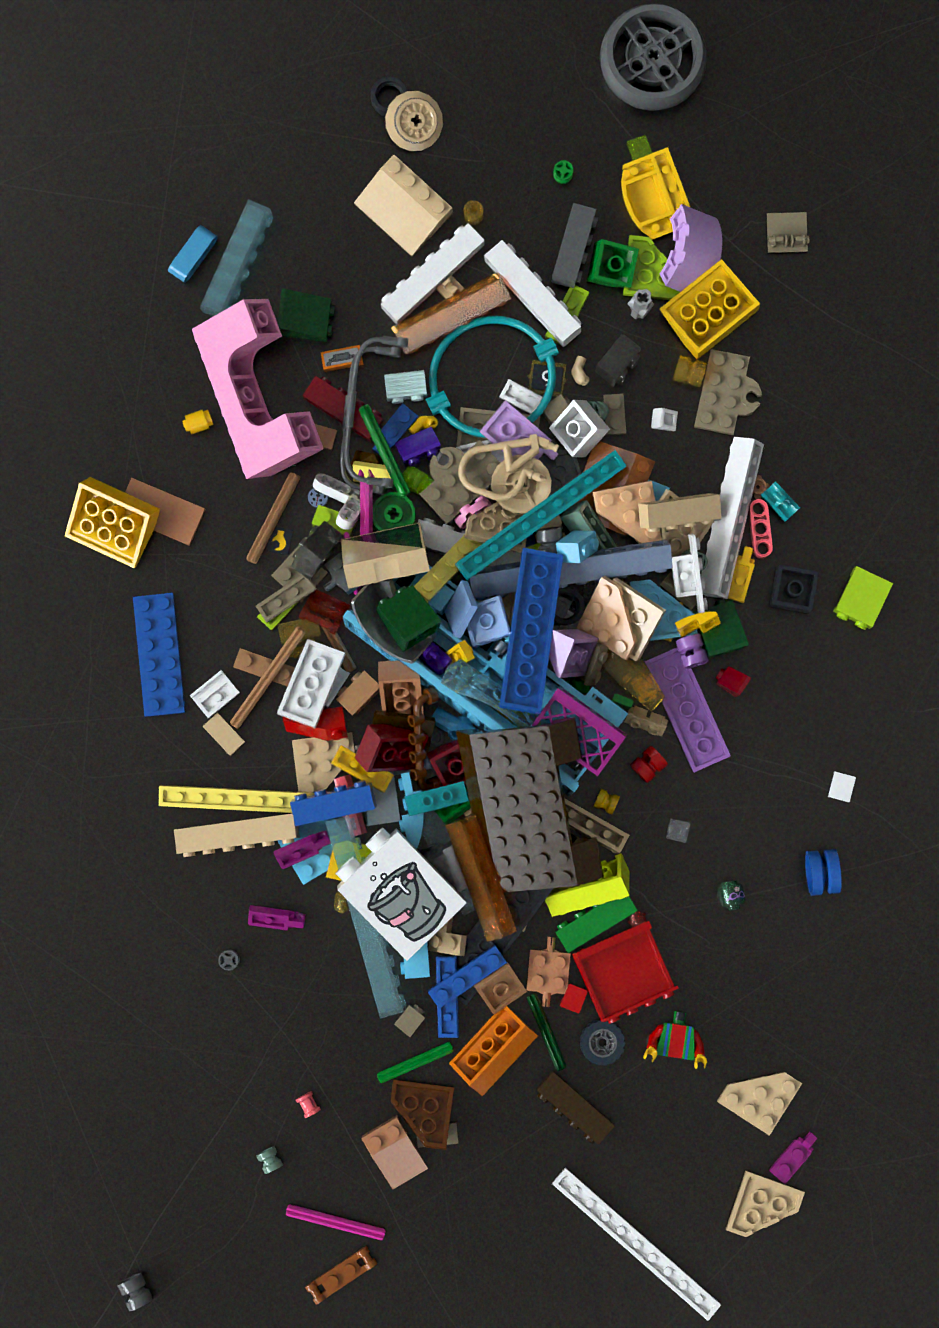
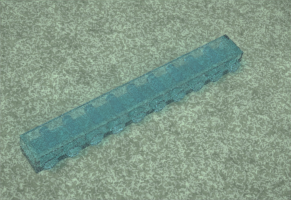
M349 815L325 820L338 870L351 857H354L361 863L365 857L361 858L359 850L362 849L359 837L355 838L353 830L357 829L354 817L350 818ZM347 900L380 1019L404 1012L403 1006H406L404 995H399L397 987L401 986L398 974H393L392 967H395L392 955L388 956L386 949L390 947L389 942Z

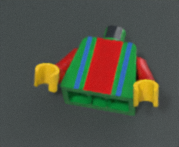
M674 1011L673 1023L664 1021L663 1024L658 1025L649 1035L647 1049L643 1055L644 1059H646L647 1054L652 1055V1062H654L657 1055L694 1060L695 1058L694 1067L696 1069L698 1062L704 1064V1069L707 1065L702 1039L699 1032L693 1026L685 1025V1012Z

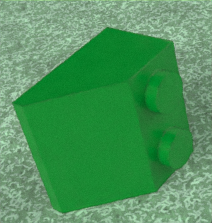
M603 239L595 242L587 281L604 286L631 288L639 249Z

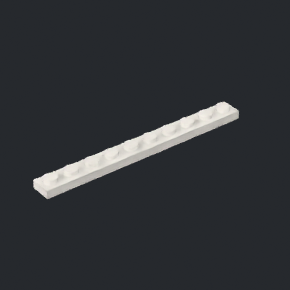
M566 1167L552 1182L558 1190L707 1321L718 1310L721 1304Z

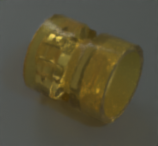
M680 355L673 380L682 383L688 380L689 384L700 387L707 362L696 360L693 363L690 357Z

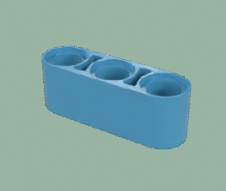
M198 226L170 264L168 272L186 283L212 249L218 236L204 226Z

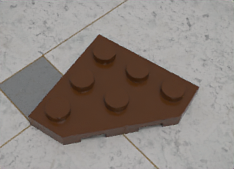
M393 1080L390 1102L426 1148L446 1150L454 1088Z

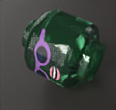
M737 880L721 883V887L717 890L720 905L728 907L729 911L741 909L740 905L746 901L743 885L737 883Z

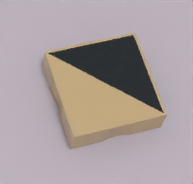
M420 523L341 539L343 568L348 589L430 571Z

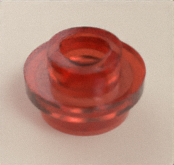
M640 910L629 916L628 924H631L633 928L647 921L646 913H641Z

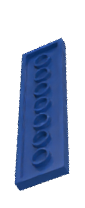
M529 548L522 549L499 703L500 708L534 714L541 713L563 555Z

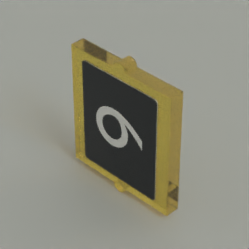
M532 360L531 372L528 375L530 379L528 389L536 394H545L548 383V367L545 361L541 363L540 361ZM555 363L556 383L552 396H559L560 394L563 396L564 383L567 381L565 379L567 364Z

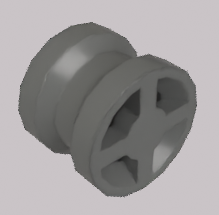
M226 950L219 956V965L224 970H233L239 965L240 956L235 950Z

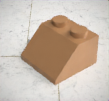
M365 671L362 673L357 672L351 679L353 683L348 688L344 686L337 693L339 697L336 700L353 717L380 692L379 684Z

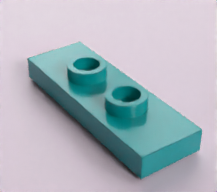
M464 781L404 796L409 816L469 801Z

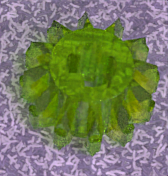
M408 466L402 473L410 491L419 496L434 481L423 471L413 466Z

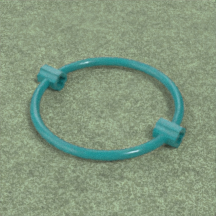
M485 316L472 319L455 328L443 339L435 351L429 371L431 397L427 398L426 402L433 416L440 413L445 420L458 430L472 436L486 438L479 432L481 429L473 428L460 422L447 410L451 407V404L445 392H438L437 370L446 348L465 331L485 324L509 325L520 329L535 340L537 345L533 347L541 363L547 362L548 383L543 399L527 419L533 423L544 412L555 388L556 367L553 357L558 355L559 351L552 338L544 340L532 327L510 317Z

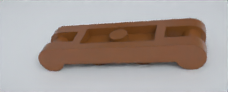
M367 1246L361 1248L305 1286L307 1292H311L314 1297L313 1301L316 1305L377 1265L375 1258L372 1259L369 1255L370 1251ZM361 1257L365 1262L362 1266L357 1261ZM320 1284L325 1288L321 1293L317 1288Z

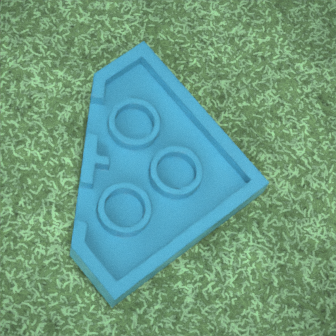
M651 580L630 582L632 588L666 610L650 641L681 637L675 622L694 615V613L681 605L675 598ZM697 629L686 636L698 634Z

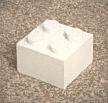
M573 400L549 427L572 457H586L610 430L587 400Z

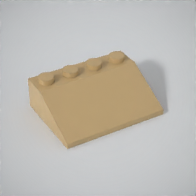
M395 155L380 168L354 202L360 210L411 256L453 214L452 207Z

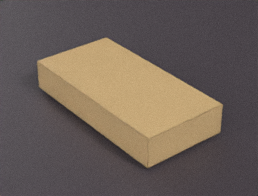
M218 713L203 725V728L230 756L245 743Z

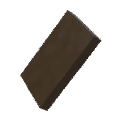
M375 710L372 724H387L414 731V727H411L408 723V716L411 714ZM424 716L425 722L422 724V731L429 736L424 748L427 754L436 721L435 717Z

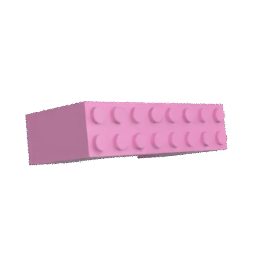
M243 299L192 329L194 339L201 353V358L208 372V377L212 383L222 416L227 424L229 435L232 438L246 479L272 476L323 450L310 411L286 413L273 420L267 410L253 371L255 354L262 347L282 337L269 299Z

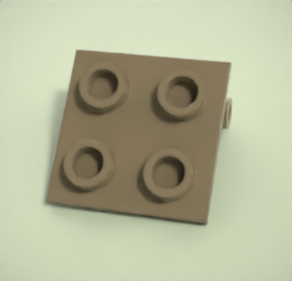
M807 212L767 213L768 253L808 252Z

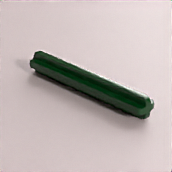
M531 994L527 996V1000L557 1071H561L566 1068L565 1061L537 994Z

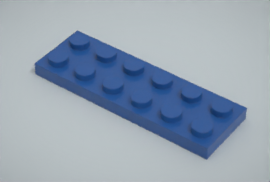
M174 593L133 597L144 716L186 713Z

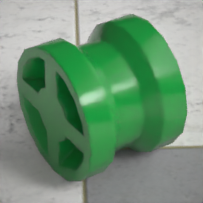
M561 160L555 164L553 177L558 183L566 184L573 177V166L566 160Z

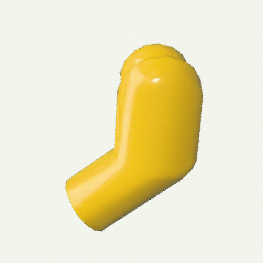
M420 416L408 430L411 434L420 432L421 429L436 428L438 420L434 416Z

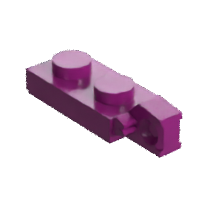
M325 830L309 835L273 852L281 869H285L319 854V850L331 844V841Z
M250 905L248 924L288 931V928L293 927L304 928L306 914Z
M809 1131L803 1139L800 1136L794 1139L771 1166L769 1171L782 1183L786 1184L812 1154L811 1152L814 1148L811 1146L817 1140V1137Z

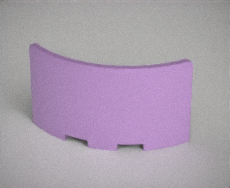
M683 204L679 206L670 218L673 228V240L676 241L675 249L670 251L668 260L659 273L665 286L680 292L720 261L722 253V232L718 219Z

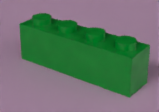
M627 896L623 899L594 905L587 912L583 909L574 915L575 919L568 923L565 920L557 925L558 930L555 933L567 953L638 911L630 897Z

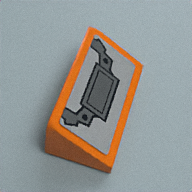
M360 345L321 352L324 372L351 367L352 360L358 352ZM362 356L360 359L359 366L363 365Z

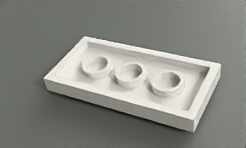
M307 639L277 714L316 728L345 653Z

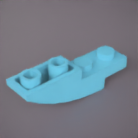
M409 772L401 774L402 778L398 779L400 791L404 790L406 796L422 792L421 790L413 792ZM402 799V800H403L404 809H405V811H406V810H407V807H406L405 799ZM424 813L409 816V814L402 815V820H399L401 832L406 833L407 840L416 849L422 835Z

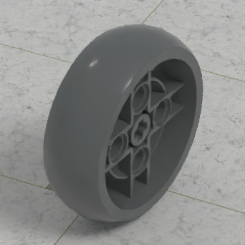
M659 3L635 6L617 17L603 38L600 50L602 73L612 92L630 106L650 111L671 108L686 100L696 90L704 76L707 64L704 37L696 23L688 15L675 7ZM644 23H662L674 28L675 30L669 32L668 30L659 27L647 28ZM624 34L628 40L624 51V64L616 68L614 50L617 41ZM644 38L647 40V43L640 44L637 40ZM671 43L675 48L668 49L665 47V44ZM690 46L693 64L689 75L683 80L679 74L683 63L682 51ZM650 55H652L653 57L657 56V59H650ZM639 65L642 67V70L635 71L632 66ZM667 70L670 75L662 76L660 71ZM638 82L648 87L660 86L664 92H646L633 87L632 84Z

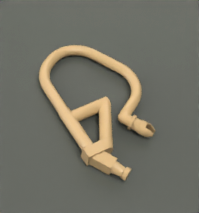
M534 434L530 435V438L473 447L464 454L459 464L458 474L460 481L468 490L497 501L509 500L522 490L527 477L538 482H545L546 476L540 472H535L533 469H523L516 486L507 493L498 494L473 485L467 479L465 470L469 459L477 453L503 450L506 472L513 473L539 453V447L557 452L559 445H555L550 440ZM531 446L528 452L513 462L511 448Z

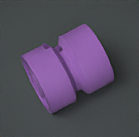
M701 634L689 635L676 641L678 651L683 654L681 661L684 669L697 667L709 662L706 650L702 649L704 643Z

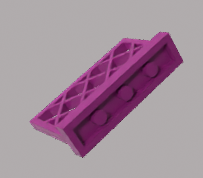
M560 686L532 726L538 725L541 719L550 718L551 724L553 717L564 716V718H567V715H577L580 720V725L577 726V729L581 728L583 740H579V743H584L585 754L576 761L598 776L628 734ZM556 700L562 704L563 713L552 715L551 705ZM592 726L596 729L597 738L586 739L584 727ZM610 739L616 744L612 750L603 751L601 740ZM598 740L600 752L588 754L586 742ZM603 754H608V756L604 760ZM589 756H601L602 764L598 769L590 765Z

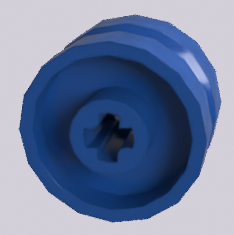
M825 849L822 857L817 850L806 851L805 868L810 895H822L824 886L829 894L840 893L841 868L837 850Z

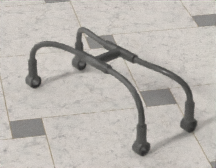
M388 336L370 338L361 345L352 360L348 393L345 398L340 456L342 477L352 488L360 490V485L353 483L348 478L346 468L354 479L367 485H373V493L384 495L387 488H393V479L365 478L353 471L349 457L350 436L354 423L357 395L356 382L362 354L375 352L376 354L399 358L401 357V348H408V338ZM374 342H382V344L394 345L397 347L389 348L382 346H367Z

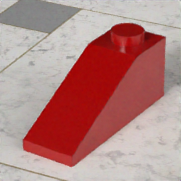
M343 707L324 709L316 728L283 717L287 732L327 741L348 737Z

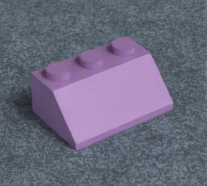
M579 629L553 630L549 658L556 676L559 678L585 676L599 638Z

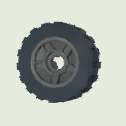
M595 1020L583 1029L580 1036V1047L583 1055L591 1063L607 1066L608 1064L615 1063L621 1057V1054L624 1052L625 1037L616 1024ZM600 1039L606 1040L605 1046L599 1045Z

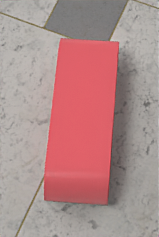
M757 499L749 506V527L753 555L758 559H764L773 550L768 505L764 500ZM760 505L763 513L756 514L753 511V506ZM758 524L763 525L765 533H757L755 526ZM759 544H764L767 547L766 554H761L758 551Z

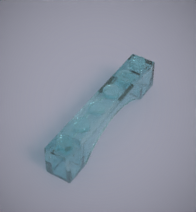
M460 659L447 666L441 681L443 685L457 694L477 699L492 706L507 716L516 727L532 726L539 714L500 708L502 686ZM550 718L541 719L538 725L550 724Z

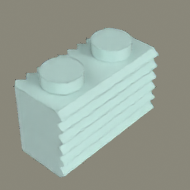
M424 370L384 375L387 401H392V404L403 403L406 399H411L413 402L424 400L423 397H427Z

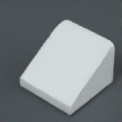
M665 408L653 409L651 428L676 431L678 411Z

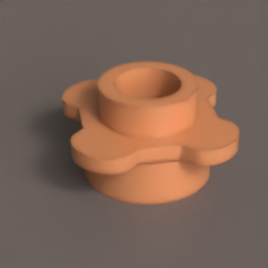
M757 475L753 489L755 499L762 498L760 495L770 487L760 475Z

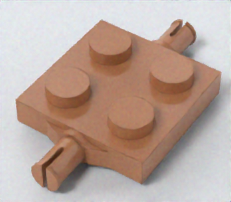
M547 937V949H530L527 991H537L543 994L542 1006L544 1007L546 999V1007H550L551 995L556 993L565 994L568 987L571 953L555 950L556 937H552V945H550L551 937Z

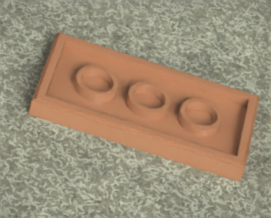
M131 478L125 493L160 508L153 531L190 546L206 509Z

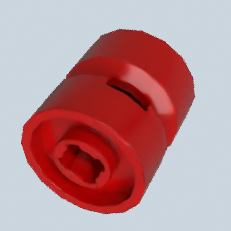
M651 745L642 753V758L637 757L630 764L633 770L646 783L656 776V771L660 772L668 765L667 761Z

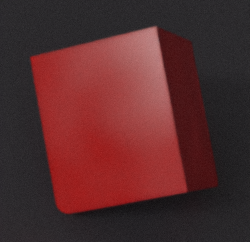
M568 984L559 1005L579 1014L588 990Z

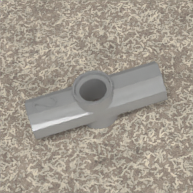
M647 289L637 290L628 302L631 316L634 319H643L654 306L651 300V292Z

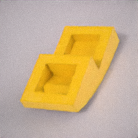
M716 612L698 613L675 622L681 637L698 628L704 634L721 624Z

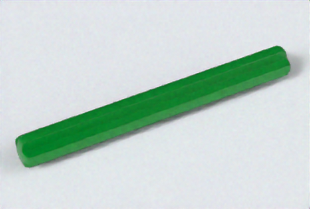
M368 404L363 405L359 408L362 419L391 479H393L398 494L401 497L405 496L410 492L407 482Z

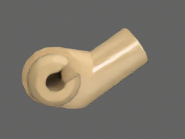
M577 356L571 374L577 384L586 386L589 383V377L586 376L583 367L587 359Z

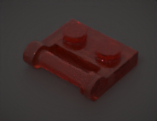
M315 590L310 594L301 610L299 619L309 620L336 635L343 621V615L349 610L350 605L319 590ZM313 610L323 616H326L334 620V623L326 619H323L313 613H310L309 611Z

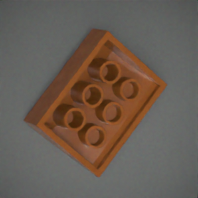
M599 441L591 450L583 472L614 450L617 451L627 467L575 504L587 500L607 532L624 537L627 533H624L613 525L611 521L596 512L593 492L647 482L655 461Z

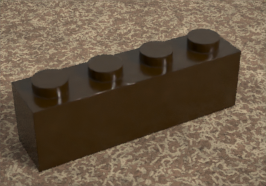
M553 1070L536 1088L539 1092L537 1096L545 1103L551 1102L554 1105L553 1110L561 1117L563 1115L567 1116L570 1119L568 1123L574 1129L578 1130L580 1128L584 1131V1137L592 1144L596 1142L599 1145L615 1127L614 1123Z

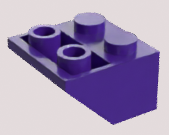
M432 427L395 442L404 467L409 466L410 468L420 465V461L428 458V460H431L433 455L437 457L440 452L439 449H441V444Z

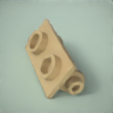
M637 706L631 707L628 710L625 723L633 728L646 730L652 735H663L668 722L665 716L651 712L650 718L646 717L648 710Z

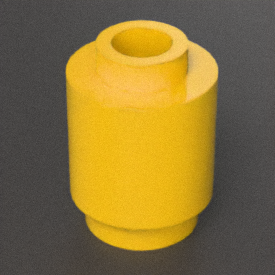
M203 409L185 415L186 420L182 421L186 432L190 431L191 434L209 429V426L213 425L209 411H203Z

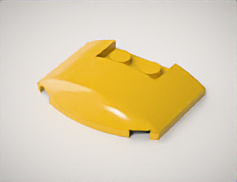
M667 147L626 163L622 168L621 187L626 208L636 226L649 236L651 240L673 232L670 218L681 204L690 207Z

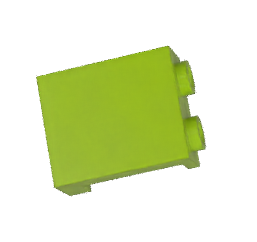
M856 566L853 568L847 586L833 612L837 613L838 618L845 621L850 619L856 622L855 626L866 630V628L870 629L873 627L893 583Z

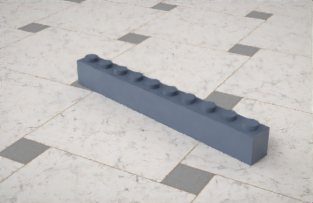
M659 540L600 549L581 563L562 562L559 588L567 587L568 584L572 583L583 585L592 580L599 582L603 576L622 579L631 574L642 576L650 571L665 572L667 569L673 568L671 545L667 540ZM520 562L485 567L468 579L474 599L485 600L488 596L494 595L505 597L508 593L516 592Z

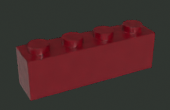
M315 376L302 395L304 400L343 424L345 398L348 392L340 387L334 388L331 386L332 382L323 376L321 378ZM356 398L354 423L351 430L371 442L372 437L359 412V408L365 405V403ZM371 409L381 427L383 424L382 414L375 409Z

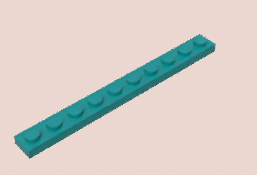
M614 450L456 562V567L467 581L627 467L617 451Z

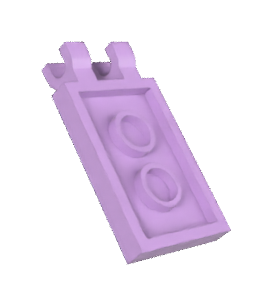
M507 401L503 402L479 431L493 444L530 438V435L534 434L551 442L549 437ZM531 446L511 448L512 456L524 455L531 449ZM539 447V453L534 458L539 459L544 453L551 460H554L558 453L554 452V450H545Z

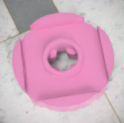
M480 496L473 505L467 504L460 509L461 514L456 516L454 521L460 529H464L470 516L477 515L492 504L488 498Z

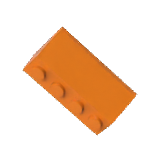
M506 1006L485 1023L449 1064L471 1088L483 1096L538 1035Z

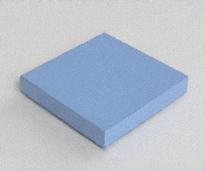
M464 580L460 581L444 611L453 636L456 638L462 637L478 608L469 583Z
M499 595L476 603L478 608L467 626L472 647L477 648L508 637L510 635V625L502 597Z

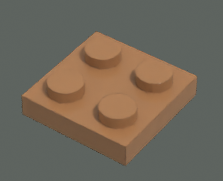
M508 962L474 985L493 1014H496L527 992Z

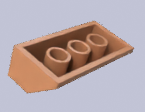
M400 661L378 662L382 711L412 715L414 704L419 696L422 695L420 675Z

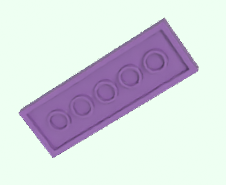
M677 647L645 661L644 664L694 773L731 755L691 668L684 669L681 661L683 654L678 651Z

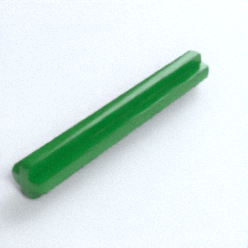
M450 1042L444 1043L377 1074L380 1083H384L452 1053L453 1047Z

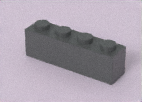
M573 203L553 271L552 283L574 288L576 282L580 283L583 273L580 270V266L586 263L588 253L585 252L586 246L590 247L593 238L590 231L591 228H596L598 217L595 216L596 209Z

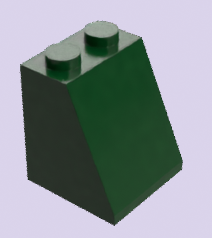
M282 288L277 322L282 337L327 342L328 336H332L333 325L330 324V317H334L335 305H332V300L326 297Z
M413 585L408 588L403 586L391 598L388 596L378 602L379 605L376 609L377 614L402 652L436 633L441 624V619Z
M727 599L716 601L715 606L708 607V610H705V612H716L721 623L704 634L700 628L697 629L698 634L702 636L704 643L702 648L706 650L708 659L744 649L749 645L733 600L727 601ZM696 607V610H697V611H694V612H693L694 614H698V609H697V607Z

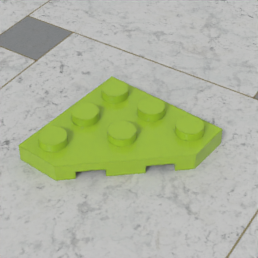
M629 235L628 246L638 248L639 252L631 288H624L623 296H634L637 290L647 289L651 292V298L671 300L680 291L665 286L659 274L668 259L657 249L649 237Z

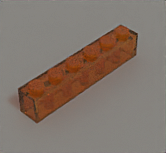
M496 272L393 326L391 329L396 338L404 337L409 339L408 348H401L405 354L413 353L420 346L434 342L437 337L443 334H450L458 326L469 324L477 316H484L489 310L505 305L511 297L503 279Z
M476 816L462 818L445 825L486 940L501 939L517 932Z

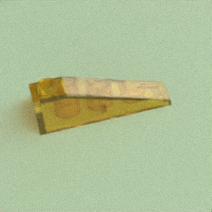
M608 649L607 660L601 669L652 712L665 696L642 656L638 661H634L630 657L625 660Z

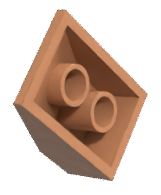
M398 1115L362 1135V1141L392 1189L428 1169Z

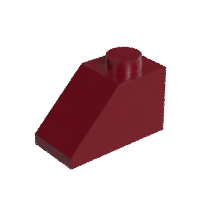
M730 666L726 669L721 668L715 677L718 679L716 685L734 697L741 695L751 680L749 676Z

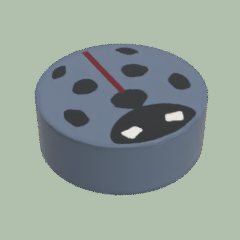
M313 488L308 494V501L313 507L317 508L318 505L325 506L327 504L328 496Z

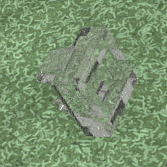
M670 819L666 838L686 843L690 823Z

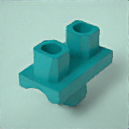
M776 481L760 495L784 522L800 509Z

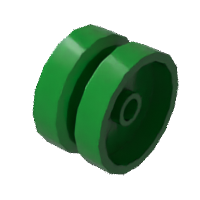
M389 492L381 495L373 505V524L377 531L416 523V511L412 501L407 496L401 497L398 492ZM396 513L398 517L392 520L391 514Z

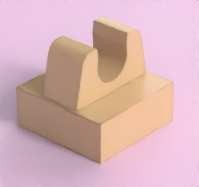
M452 275L436 288L450 304L465 291Z

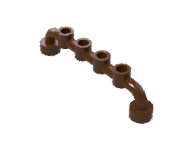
M429 687L422 691V695L419 696L414 704L413 714L408 716L409 725L414 727V732L410 733L408 738L410 743L415 745V750L409 753V757L413 763H416V768L410 770V775L414 781H417V786L422 791L442 787L441 781L437 776L427 779L425 783L427 771L424 767L426 752L423 749V742L426 737L422 731V724L425 722L422 706L424 703L430 705L438 702L439 696L434 687Z

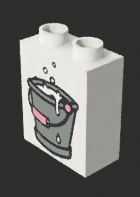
M381 828L365 844L372 852L361 863L354 857H351L336 872V875L342 880L337 885V890L408 961L467 902L397 828L391 834L384 828Z

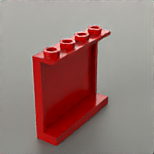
M649 921L640 923L572 954L601 1022L608 1021L609 1024L620 1020L619 1015L624 1013L627 1016L638 1011L637 1007L641 1005L645 1007L657 1003L655 999L661 996L663 999L674 995V990L679 989L678 986H674L650 932L652 926Z

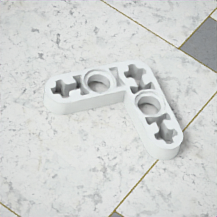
M317 474L313 482L315 490L344 503L338 513L336 524L343 529L353 528L360 517V490L352 488L348 484L326 474Z

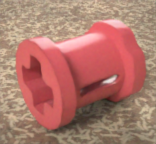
M312 1091L296 1099V1102L300 1103L305 1113V1118L321 1110L312 1097Z

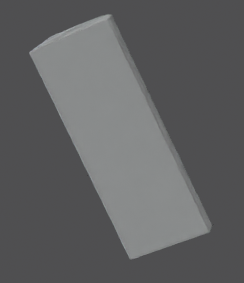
M360 745L354 746L355 753H357ZM393 776L385 793L373 788L377 807L374 810L364 811L365 826L398 822L400 820L395 779Z

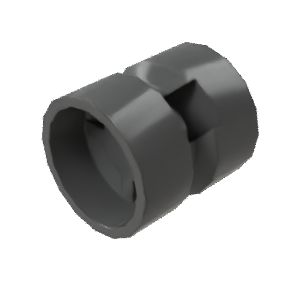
M562 527L538 529L536 531L537 542L541 544L538 550L557 554L556 542L563 538Z
M142 1273L135 1274L117 1284L121 1295L126 1296L125 1304L129 1312L153 1300L149 1288L144 1287L146 1281Z

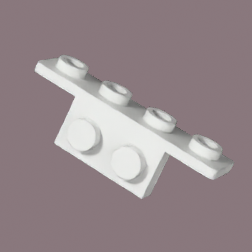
M692 533L688 534L691 554L672 556L676 597L696 595L698 613H703L705 610H708V605L702 593V590H705L704 578L700 577V570H703L702 559L698 558L697 550H700V541Z

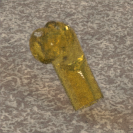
M338 891L335 894L334 909L339 913H345L348 909L346 898Z

